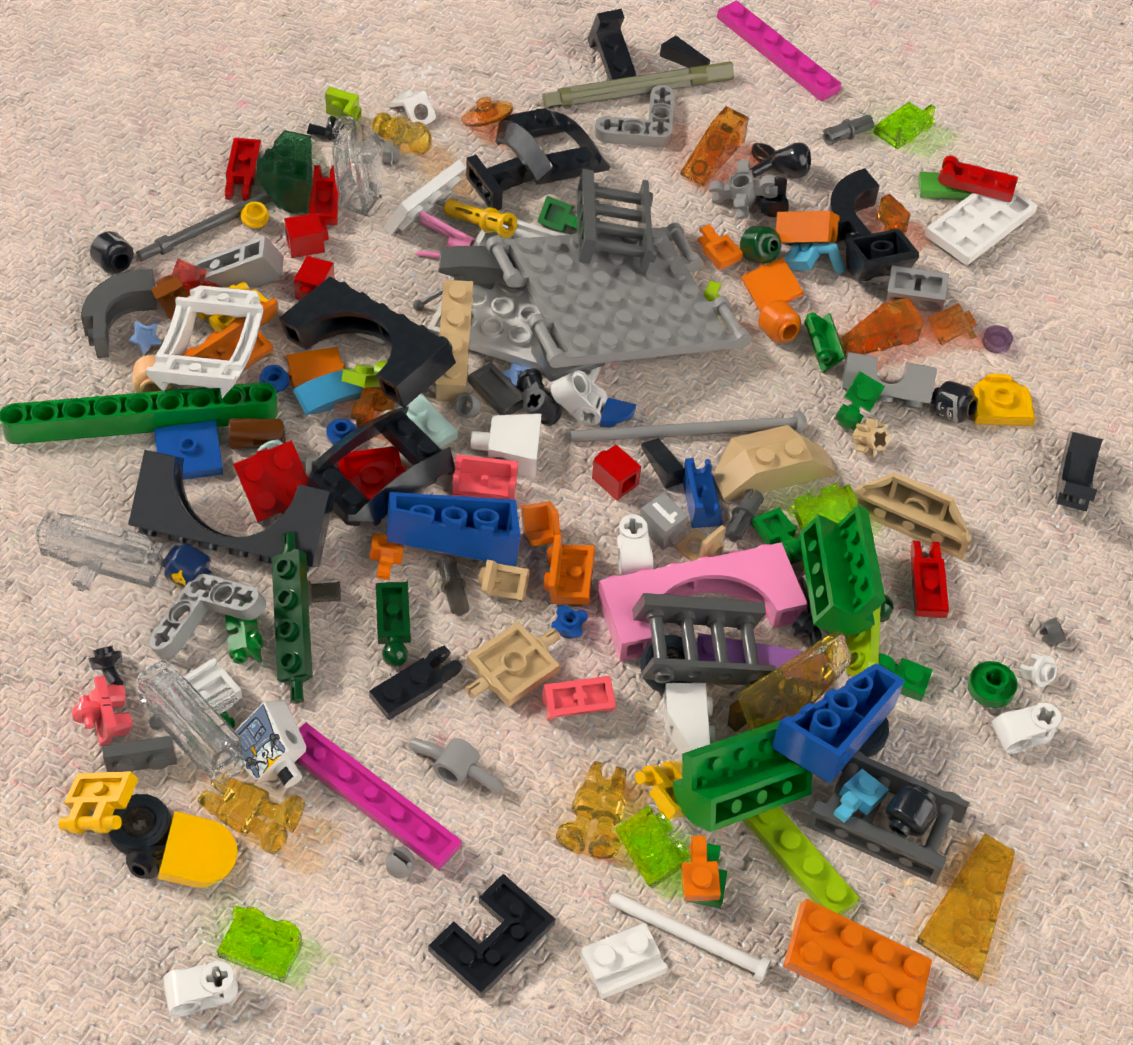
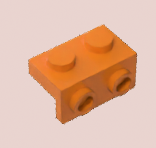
M562 535L554 536L553 546H548L547 563L551 565L550 572H545L544 591H549L551 604L590 605L596 554L595 545H563Z

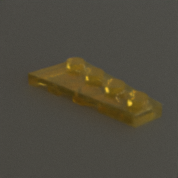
M833 632L736 694L750 730L782 720L788 715L793 717L800 712L803 706L810 702L814 704L853 663L843 633Z
M985 833L916 941V943L976 981H979L982 976L1015 851Z

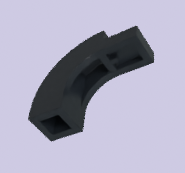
M866 168L845 176L833 189L828 211H832L840 216L837 241L834 243L845 240L846 243L847 238L872 234L856 215L858 211L875 205L880 187Z
M1069 431L1058 475L1055 494L1056 504L1087 512L1089 502L1094 501L1097 489L1093 488V477L1103 439Z

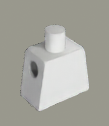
M541 414L495 415L492 417L490 432L472 431L471 449L488 451V458L518 461L517 475L535 478Z

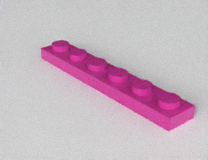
M737 0L718 10L717 19L821 102L840 91L841 82Z
M305 722L299 728V732L306 744V752L296 762L435 869L440 871L462 847L461 839Z

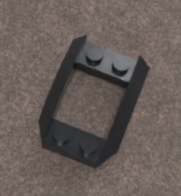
M541 108L505 115L499 120L495 142L497 145L506 144L513 150L525 168L531 170L535 176L534 182L536 185L581 176L582 169L593 170L594 173L610 169L609 163L595 142L576 121L565 114ZM565 132L577 142L580 148L545 154L534 138Z
M409 406L391 410L359 426L335 443L316 460L306 484L311 487L336 492L332 511L346 525L360 526L361 522H372L377 526L387 516L389 492L416 494L435 483L439 477L454 473L455 466L451 448L448 447L441 450L406 415ZM382 434L413 466L395 478L368 501L334 465L355 448Z

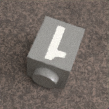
M664 492L640 508L639 516L643 517L647 523L649 538L662 550L671 544L676 545L685 538L689 516Z

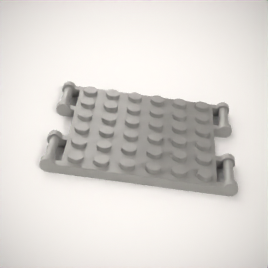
M678 222L671 223L667 227L652 228L653 245L657 246V255L655 262H650L647 273H641L639 257L604 251L593 253L590 264L579 262L578 233L502 240L499 236H493L486 242L489 253L495 256L504 273L503 279L507 286H526L541 314L532 315L528 319V325L531 331L537 334L547 353L546 359L553 368L743 348L751 342L752 338L749 332L741 327L730 309L731 304L725 296H720L714 301L708 302L691 276L690 272L699 270L704 262L701 256L695 253L683 235L684 229ZM597 233L604 240L639 246V239ZM670 241H675L685 258H680ZM507 254H509L516 268L513 267ZM716 315H721L732 334H727ZM549 332L552 333V335H553V337L555 338V340H556V342H557L559 348H557V346H556V344H555V342H554V340H553V338L551 337V335H550Z

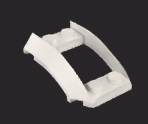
M198 286L190 290L191 296L176 298V308L170 328L155 356V364L153 367L146 369V374L163 391L166 390L169 383L204 386L206 388H221L223 398L235 385L250 358L262 320L263 305L260 304L257 291ZM197 312L207 315H230L235 318L246 317L239 342L229 361L182 356L187 350Z

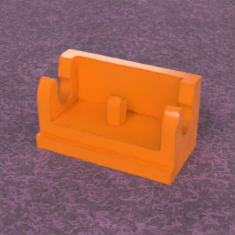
M832 211L777 212L776 231L780 235L781 244L836 242L840 216Z

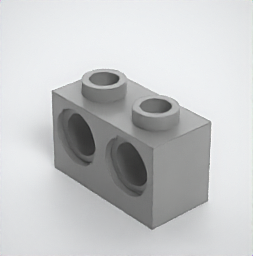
M892 265L886 304L943 312L949 273Z

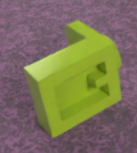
M329 86L325 92L326 113L343 118L346 130L350 131L353 125L360 121L362 116V108L359 106V95Z

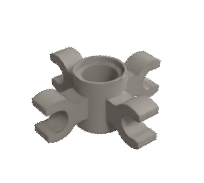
M750 160L738 161V171L729 177V183L722 181H711L709 183V192H713L712 203H722L726 199L733 198L734 209H737V219L748 218V207L757 202L758 196L766 198L777 196L778 188L774 186L775 176L766 175L759 180H754L753 172L749 169Z

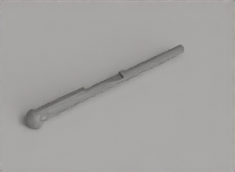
M794 411L793 417L790 418L777 417L571 430L570 437L571 442L760 431L785 425L801 433L807 426V419L802 412Z

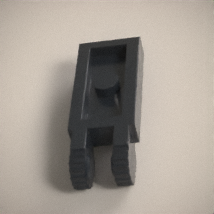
M441 646L431 651L425 659L424 657L369 690V697L385 717L391 720L442 688L444 683L458 675L463 666L458 660H453L442 666L438 673H436L433 668L446 661L451 653L446 646Z

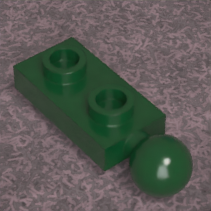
M408 581L375 583L378 644H386L382 650V659L388 666L399 667L408 658V650L403 643H411Z

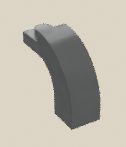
M153 269L131 270L114 275L95 287L86 298L81 311V319L85 336H88L89 346H95L97 358L109 357V332L111 326L118 318L130 312L157 310L156 298L151 290L156 287Z

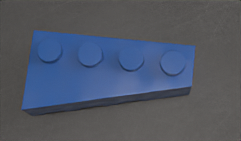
M389 492L386 522L387 542L486 562L487 560H492L497 564L516 567L521 537L516 500Z
M875 663L847 680L845 686L838 690L833 688L825 693L824 698L815 704L810 702L803 706L795 716L790 717L788 715L780 720L771 748L830 784L894 709L905 680Z

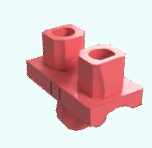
M96 676L94 678V690L89 692L88 696L83 695L79 698L80 703L72 709V717L75 722L84 723L86 729L95 727L99 747L110 745L113 737L129 735L132 728V719L129 712H113V708H123L125 704L126 694L124 685H107L105 676Z

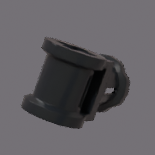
M533 368L522 371L517 377V385L520 390L524 391L521 393L524 401V410L528 414H541V423L545 426H552L562 415V405L558 404L553 398L552 393L545 388L542 382L543 375L538 369Z

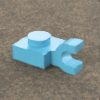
M861 769L843 785L839 793L842 796L840 799L842 804L834 811L833 815L843 823L857 809L867 815L885 799L889 789Z

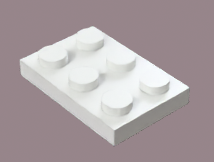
M457 160L401 202L384 225L388 233L392 235L399 229L404 232L415 222L414 218L419 215L420 211L429 213L433 209L435 202L439 201L442 203L453 193L452 190L462 181L460 176L466 169L464 164Z

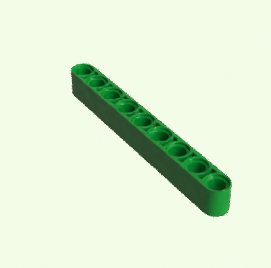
M260 382L236 384L223 398L221 388L201 387L13 403L4 406L0 410V423L4 437L9 443L27 444L152 433L154 428L211 420H216L217 427L228 426L231 418L275 419L278 415V402L275 387L272 384Z

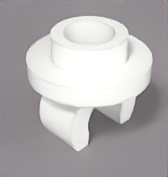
M1032 654L1030 656L1032 666L1024 664L1020 666L1022 677L1032 680L1033 684L1039 687L1047 686L1055 679L1057 674L1055 660L1049 655L1040 656Z

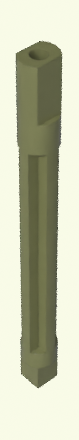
M728 61L558 88L555 92L542 94L544 107L553 105L564 107L651 93L652 88L657 85H666L672 89L733 80V63Z

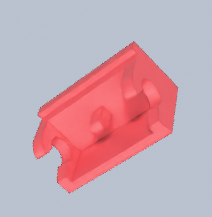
M456 454L452 496L515 499L518 461Z
M610 676L544 684L541 697L543 705H546V721L554 720L555 717L599 711L610 713L616 709Z

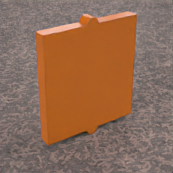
M783 257L765 266L762 264L758 269L741 276L742 282L760 313L767 304L773 301L781 300L788 303L804 296L801 286Z
M338 347L287 354L290 370L288 371L289 379H292L294 389L317 377L345 369V363L341 362Z

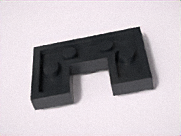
M502 874L479 896V904L501 923L481 944L453 921L428 945V952L480 999L555 926L556 919L505 874Z

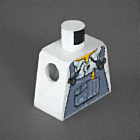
M264 701L223 743L224 747L257 781L276 780L279 778L283 786L289 788L302 779V774L294 762L306 752V744L284 701Z

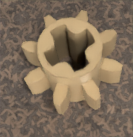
M870 418L866 419V425L856 424L857 428L852 436L854 443L857 445L855 451L865 453L866 456L876 457L877 451H886L889 439H891L889 433L885 430L887 424L878 423L876 419Z

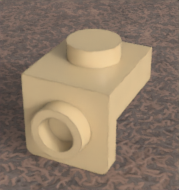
M487 560L486 567H482L480 570L478 585L481 586V591L487 596L524 602L531 571L526 568L497 564L495 561Z

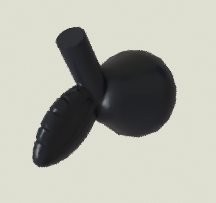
M796 142L778 150L764 143H754L752 146V155L760 162L749 168L753 172V178L773 167L775 170L794 178H802L810 171L811 151L803 142Z

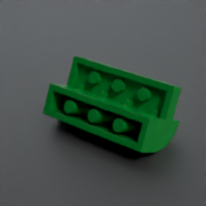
M858 504L839 523L818 514L799 533L813 625L838 635L861 633L875 625L873 612L880 608L886 600L868 509Z
M780 720L682 753V779L673 781V790L682 813L690 822L712 832L812 794V772L771 748Z

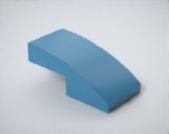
M343 370L317 377L295 387L293 390L306 415L331 411L336 403L360 399L365 391L360 386L341 381Z

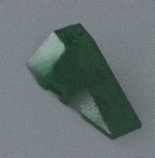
M284 130L274 141L273 147L271 149L267 148L264 157L257 159L255 178L277 208L291 214H306L313 185L311 135Z

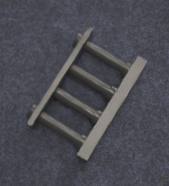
M582 169L576 190L578 261L590 264L593 253H598V251L639 257L641 273H647L650 262L654 263L657 255V246L653 245L651 221L653 193L649 192V180H643L639 193L598 186V183L594 182V171ZM598 197L636 204L637 210L600 204L599 200L595 199ZM602 215L636 221L638 228L603 222L596 216ZM597 233L639 239V246L604 240Z
M643 593L632 609L634 621H646L650 624L654 658L650 660L641 672L642 679L654 680L658 683L682 681L746 685L748 688H755L777 672L775 665L759 664L753 630L766 615L765 602ZM663 623H676L680 626L685 660L668 659ZM693 625H704L711 629L716 662L699 661ZM724 627L737 628L741 631L746 664L729 663Z
M857 751L841 770V776L829 802L823 803L816 800L807 827L930 883L936 884L947 859L938 854L942 839L950 820L961 823L970 802L962 799L954 792L943 791L872 760L860 751ZM863 769L889 789L888 792L894 795L903 786L912 787L913 784H918L926 788L936 798L935 804L938 808V815L925 846L908 841L893 830L888 832L873 825L882 801L867 815L862 812L860 817L851 816L843 823L833 815L834 811L842 804L840 802L842 796L839 793L843 785Z

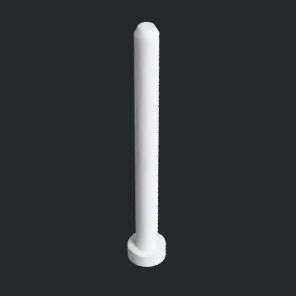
M619 893L611 895L609 903L613 907L755 973V980L763 982L772 962L771 958L763 955L760 960Z

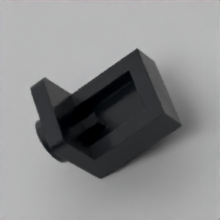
M775 177L774 186L778 188L776 197L766 198L758 196L757 204L760 213H764L768 217H777V212H788L789 202L786 197L787 179L785 177Z

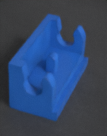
M685 458L683 487L692 528L723 525L721 506L719 505L712 473V464L709 459L705 460L703 468L696 469L694 458Z

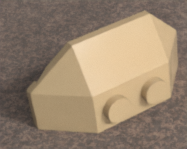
M785 425L731 438L713 474V478L722 501L727 502L743 498L748 489H753L752 495H754L755 490L764 493L836 475V470L825 448L790 426Z
M896 472L855 488L849 507L850 511L859 504L868 509L871 520L931 546L932 541L939 542L942 552L963 560L971 541V536L953 497Z

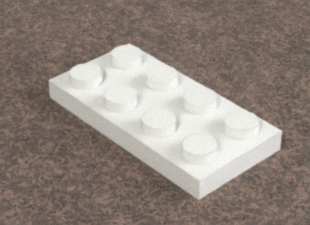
M1016 190L1011 202L972 193L929 225L925 230L924 236L967 266L1035 214L1038 205Z

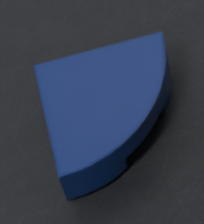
M607 398L600 426L614 427L617 423L630 420L635 414L636 404Z

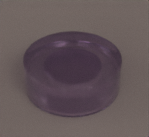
M999 325L988 327L982 338L983 346L988 351L997 354L1007 352L1013 341L1012 333L1007 328Z

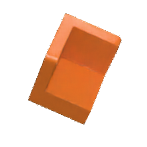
M547 501L520 506L523 536L530 546H539L554 543V536L561 535L559 513L553 503Z

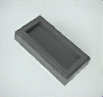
M492 362L468 375V383L499 415H512L523 408L524 401L521 392Z

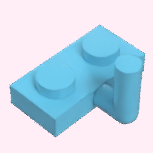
M833 242L794 243L784 258L790 270L806 271L811 270L820 254H828L835 273L840 274L846 270L838 246Z

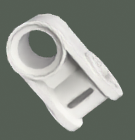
M577 370L553 381L551 384L553 398L558 404L569 411L578 422L586 426H595L600 423L602 417L600 410L606 404L608 397L606 392L590 380L583 371Z
M626 515L619 523L617 539L620 576L636 573L642 569H653V554L649 543L647 523L639 515Z
M1046 702L1039 703L1020 710L1002 713L992 721V726L1005 753L1016 754L1027 748L1050 742L1054 736L1055 729L1061 722V714L1054 705Z
M213 961L191 968L176 969L165 974L163 977L169 1015L174 1017L188 1016L201 1010L227 1005L236 998L238 993V984L234 978V972L231 966L223 961ZM222 980V986L216 987V981Z

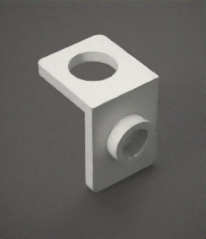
M411 89L404 90L397 94V99L388 103L389 107L404 106L414 129H419L436 119L435 112L425 90L412 92ZM418 104H422L426 108V117L423 120L417 119L414 114V109Z

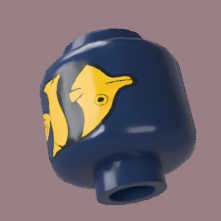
M188 543L180 547L175 545L162 563V567L165 568V578L181 589H184L187 583L194 580L199 574L212 575L213 573L209 570L210 557Z

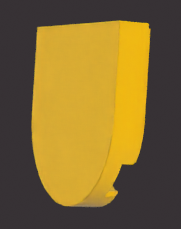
M1000 373L986 375L973 388L975 396L978 398L977 409L973 415L974 424L1033 426L1035 415L1030 391L1025 385L1022 386L1012 380L1013 377Z
M175 811L157 879L196 888H207L230 875L236 863L238 849L234 836L224 825L217 821Z

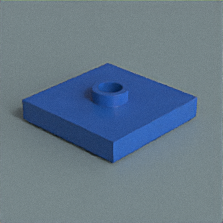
M216 420L154 428L157 452L184 458L183 480L223 474Z

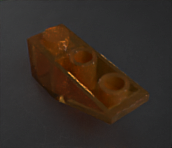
M726 106L712 120L682 168L680 175L704 186L745 142L749 117Z
M909 297L883 303L842 337L841 344L847 357V351L867 354L875 351H884L900 345L912 344L919 340L924 321Z

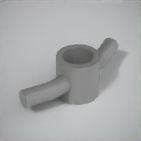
M413 738L410 741L409 748L411 751L428 755L437 760L433 765L434 772L440 779L452 786H461L467 776L477 780L496 795L504 786L502 781L487 770L476 765L480 755L465 740L453 738L446 748L418 738Z

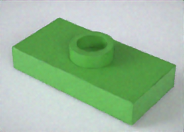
M920 171L918 183L921 198L964 200L972 194L968 191L940 184L938 172Z

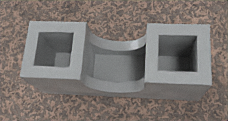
M847 351L841 382L842 388L848 389L858 371H861L885 386L877 400L893 402L894 397L905 399V405L922 408L923 403H931L937 368L906 362L901 378L895 382L886 383L879 379L876 372L878 357Z

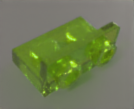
M907 102L876 124L873 133L898 150L906 143H911L921 132L928 131L932 127L935 120L933 116L936 107L930 104L921 110L911 102Z
M835 483L822 488L821 492L823 495L812 498L811 493L798 497L794 499L795 505L787 509L788 514L794 513L801 531L818 514L839 523L858 505L851 485L840 488L839 484Z
M648 805L616 827L615 831L646 884L653 889L681 870L682 863L688 862L687 859L690 858V852L680 839L677 841L674 839L670 832L674 829L672 822L663 813L656 812Z
M235 905L232 910L233 921L217 949L218 957L284 983L303 946L301 931L292 922L284 919L276 921L268 918L255 907L248 906L245 909Z

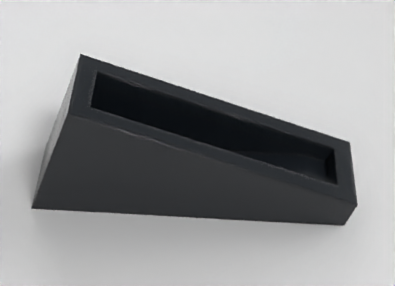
M676 35L661 44L660 57L687 68L710 64V59Z
M659 438L641 443L642 450L665 489L683 483L685 468Z

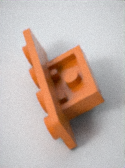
M275 298L267 302H260L264 310L260 327L276 316L278 301ZM246 317L235 318L227 328L221 332H213L204 343L196 348L190 347L182 356L229 361L239 342ZM260 331L243 371L270 354L273 350V345Z

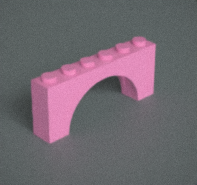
M782 543L763 544L753 549L734 550L724 555L705 556L695 561L672 563L666 567L651 570L642 569L636 573L622 576L613 575L600 580L598 601L619 661L641 657L644 648L652 641L650 624L646 621H634L632 609L643 593L678 596L721 593L735 596L745 601L765 602V616L772 628L793 624L802 612H806L807 608L806 599Z

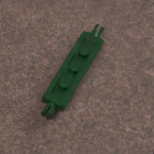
M286 532V534H281L283 551L271 557L277 681L290 685V703L299 704L304 702L303 683L313 677L306 553L295 547V533Z

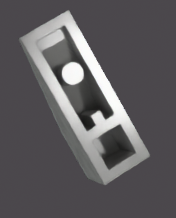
M264 235L192 262L189 284L192 287H229L232 284L236 286L244 281L248 287H258L282 278L284 256Z

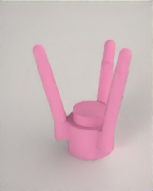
M424 211L419 212V215L425 218L420 220L421 224L449 237L447 247L472 246L474 244V237L454 229ZM417 251L416 255L439 258L440 252Z

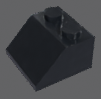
M899 228L846 239V269L855 281H869L874 277L890 276L892 265L912 268L919 259L918 250Z

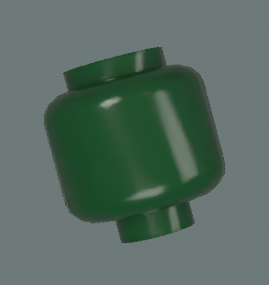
M749 227L744 231L740 240V249L743 252V257L754 263H771L778 257L781 250L779 233L771 227Z

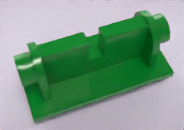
M812 312L806 315L804 324L812 342L821 372L825 373L845 359L846 355L831 314L828 313L822 318Z
M224 614L227 632L232 634L238 631V633L227 637L229 657L236 664L246 662V658L253 656L259 663L262 662L261 648H263L264 644L257 624L260 616L252 620H243Z

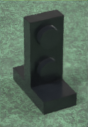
M622 8L597 13L587 38L590 48H598L609 80L636 76V71L621 31V25L625 18Z
M477 155L466 158V178L488 208L501 210L503 191L535 179L531 170L525 168L519 157L489 168L485 167Z

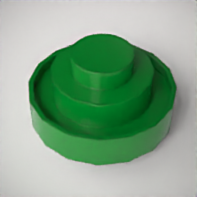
M995 661L979 663L973 668L968 678L970 695L979 704L986 707L999 708L1006 706L1012 701L1018 689L1017 678L1014 672L1006 665Z

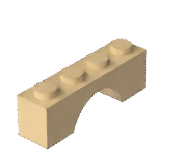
M444 280L439 337L444 336L452 344V353L456 364L436 380V401L456 402L460 394L467 393L473 281Z

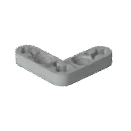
M657 85L652 88L649 120L611 116L600 117L595 123L594 134L596 139L604 143L648 147L668 146L671 142L673 131L674 90L666 85ZM661 97L664 98V103H659ZM655 114H665L667 117L658 118ZM658 129H663L662 135L658 134ZM628 130H637V131H639L640 133H638V134H630V133H628L627 131H628Z
M199 574L194 580L187 583L149 639V646L161 659L172 658L182 649L208 610L243 620H252L264 612L266 600L255 587L208 574ZM232 592L226 600L219 602L223 595ZM190 611V614L185 619L178 621L184 613Z

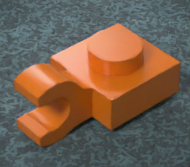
M710 224L699 229L703 236L698 237L697 240L704 247L703 253L719 271L742 260V250L727 234L720 237Z
M373 533L369 559L378 562L376 578L389 580L391 566L393 564L401 565L404 545L387 542V535Z
M705 835L691 836V843H689L691 862H683L681 865L684 901L719 900L721 893L718 862H707Z

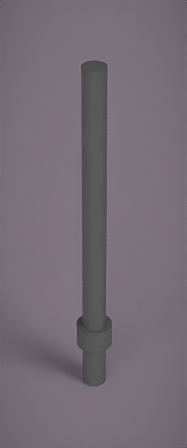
M281 184L173 235H163L155 239V243L136 251V255L141 262L159 253L164 255L173 251L174 246L241 216V211L246 204L260 202L265 205L286 195L287 189Z

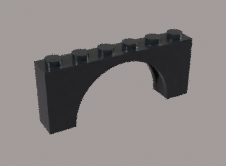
M144 450L128 523L130 526L138 527L137 533L156 537L157 532L169 534L168 540L187 544V539L199 541L198 547L217 551L218 546L230 548L228 554L247 558L248 553L260 555L259 561L272 564L271 557L283 551L281 534L294 532L296 549L306 553L307 572H309L310 567H320L336 492L298 484L290 506L274 524L253 535L244 537L229 536L208 526L191 507L183 484L184 458Z

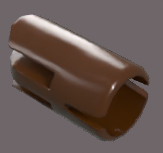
M231 418L229 420L228 441L231 449L260 448V446L271 440H280L282 443H286L284 424L281 419Z

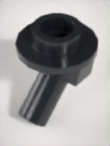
M334 116L328 118L326 128L309 123L307 134L328 138L329 141L335 139L341 142L344 141L345 133L347 132L344 122Z
M802 612L792 625V628L796 630L793 636L795 638L808 636L811 653L825 655L822 633L817 626L813 625L812 613L810 612L807 615Z
M113 645L93 650L94 657L88 658L92 670L101 669L109 685H123V680L115 669V665L122 663L121 650L114 651Z
M166 844L151 847L145 845L142 850L129 852L126 857V864L131 874L140 879L156 877L159 872V865L156 860L163 858Z

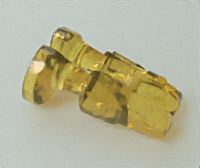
M379 113L372 121V129L378 136L387 141H396L395 145L408 144L413 154H426L432 146L431 132L422 122H412L410 118L390 116L388 113Z
M594 761L588 770L584 783L578 788L571 807L577 817L574 822H564L557 828L556 839L559 844L569 851L582 854L586 847L591 820L597 819V828L592 835L588 852L593 858L609 859L615 857L621 847V841L616 834L612 833V827L619 824L623 817L626 805L624 792L627 770L616 766L611 781L602 779L604 763Z
M216 773L210 780V783L223 796L203 790L197 799L201 807L208 811L209 814L219 818L226 827L228 826L241 835L244 833L248 834L249 832L256 835L260 839L261 849L272 855L284 847L288 838L287 831L291 833L295 831L305 807V799L298 795H290L282 804L269 801V792L251 782H242L220 773ZM264 815L274 822L268 824L256 817Z

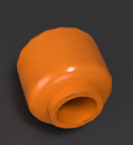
M777 300L767 304L759 314L758 324L759 328L773 342L785 343L793 340L798 335L801 318L787 302Z

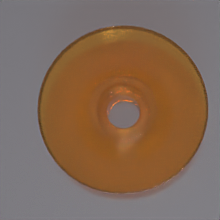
M483 97L478 99L476 105L463 114L461 121L467 127L490 125L509 116L513 112V104L505 100H492L491 97Z

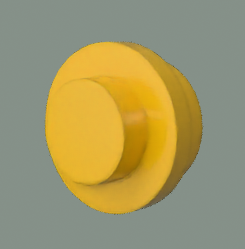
M250 202L241 211V221L249 228H262L269 221V212L262 203Z

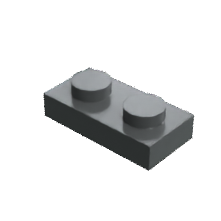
M172 735L102 746L107 772H133L149 768L160 770L169 765L177 764Z

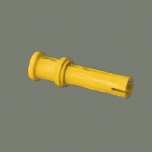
M454 199L447 200L443 207L446 216L479 225L484 232H496L502 238H510L517 229V219L514 214L508 212L502 214L495 208L481 209L455 201Z

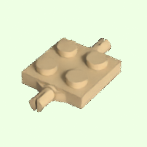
M516 622L467 655V663L479 675V679L465 687L467 694L470 695V698L474 699L483 691L489 689L496 693L508 707L513 705L560 672V664L549 654L547 649L561 639L559 632L555 628H551L541 637H537L529 633L519 622Z

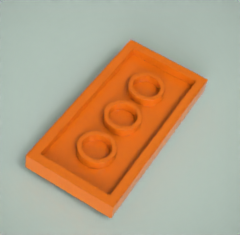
M805 899L800 903L783 967L900 1024L912 1028L918 1024L933 959L809 899Z

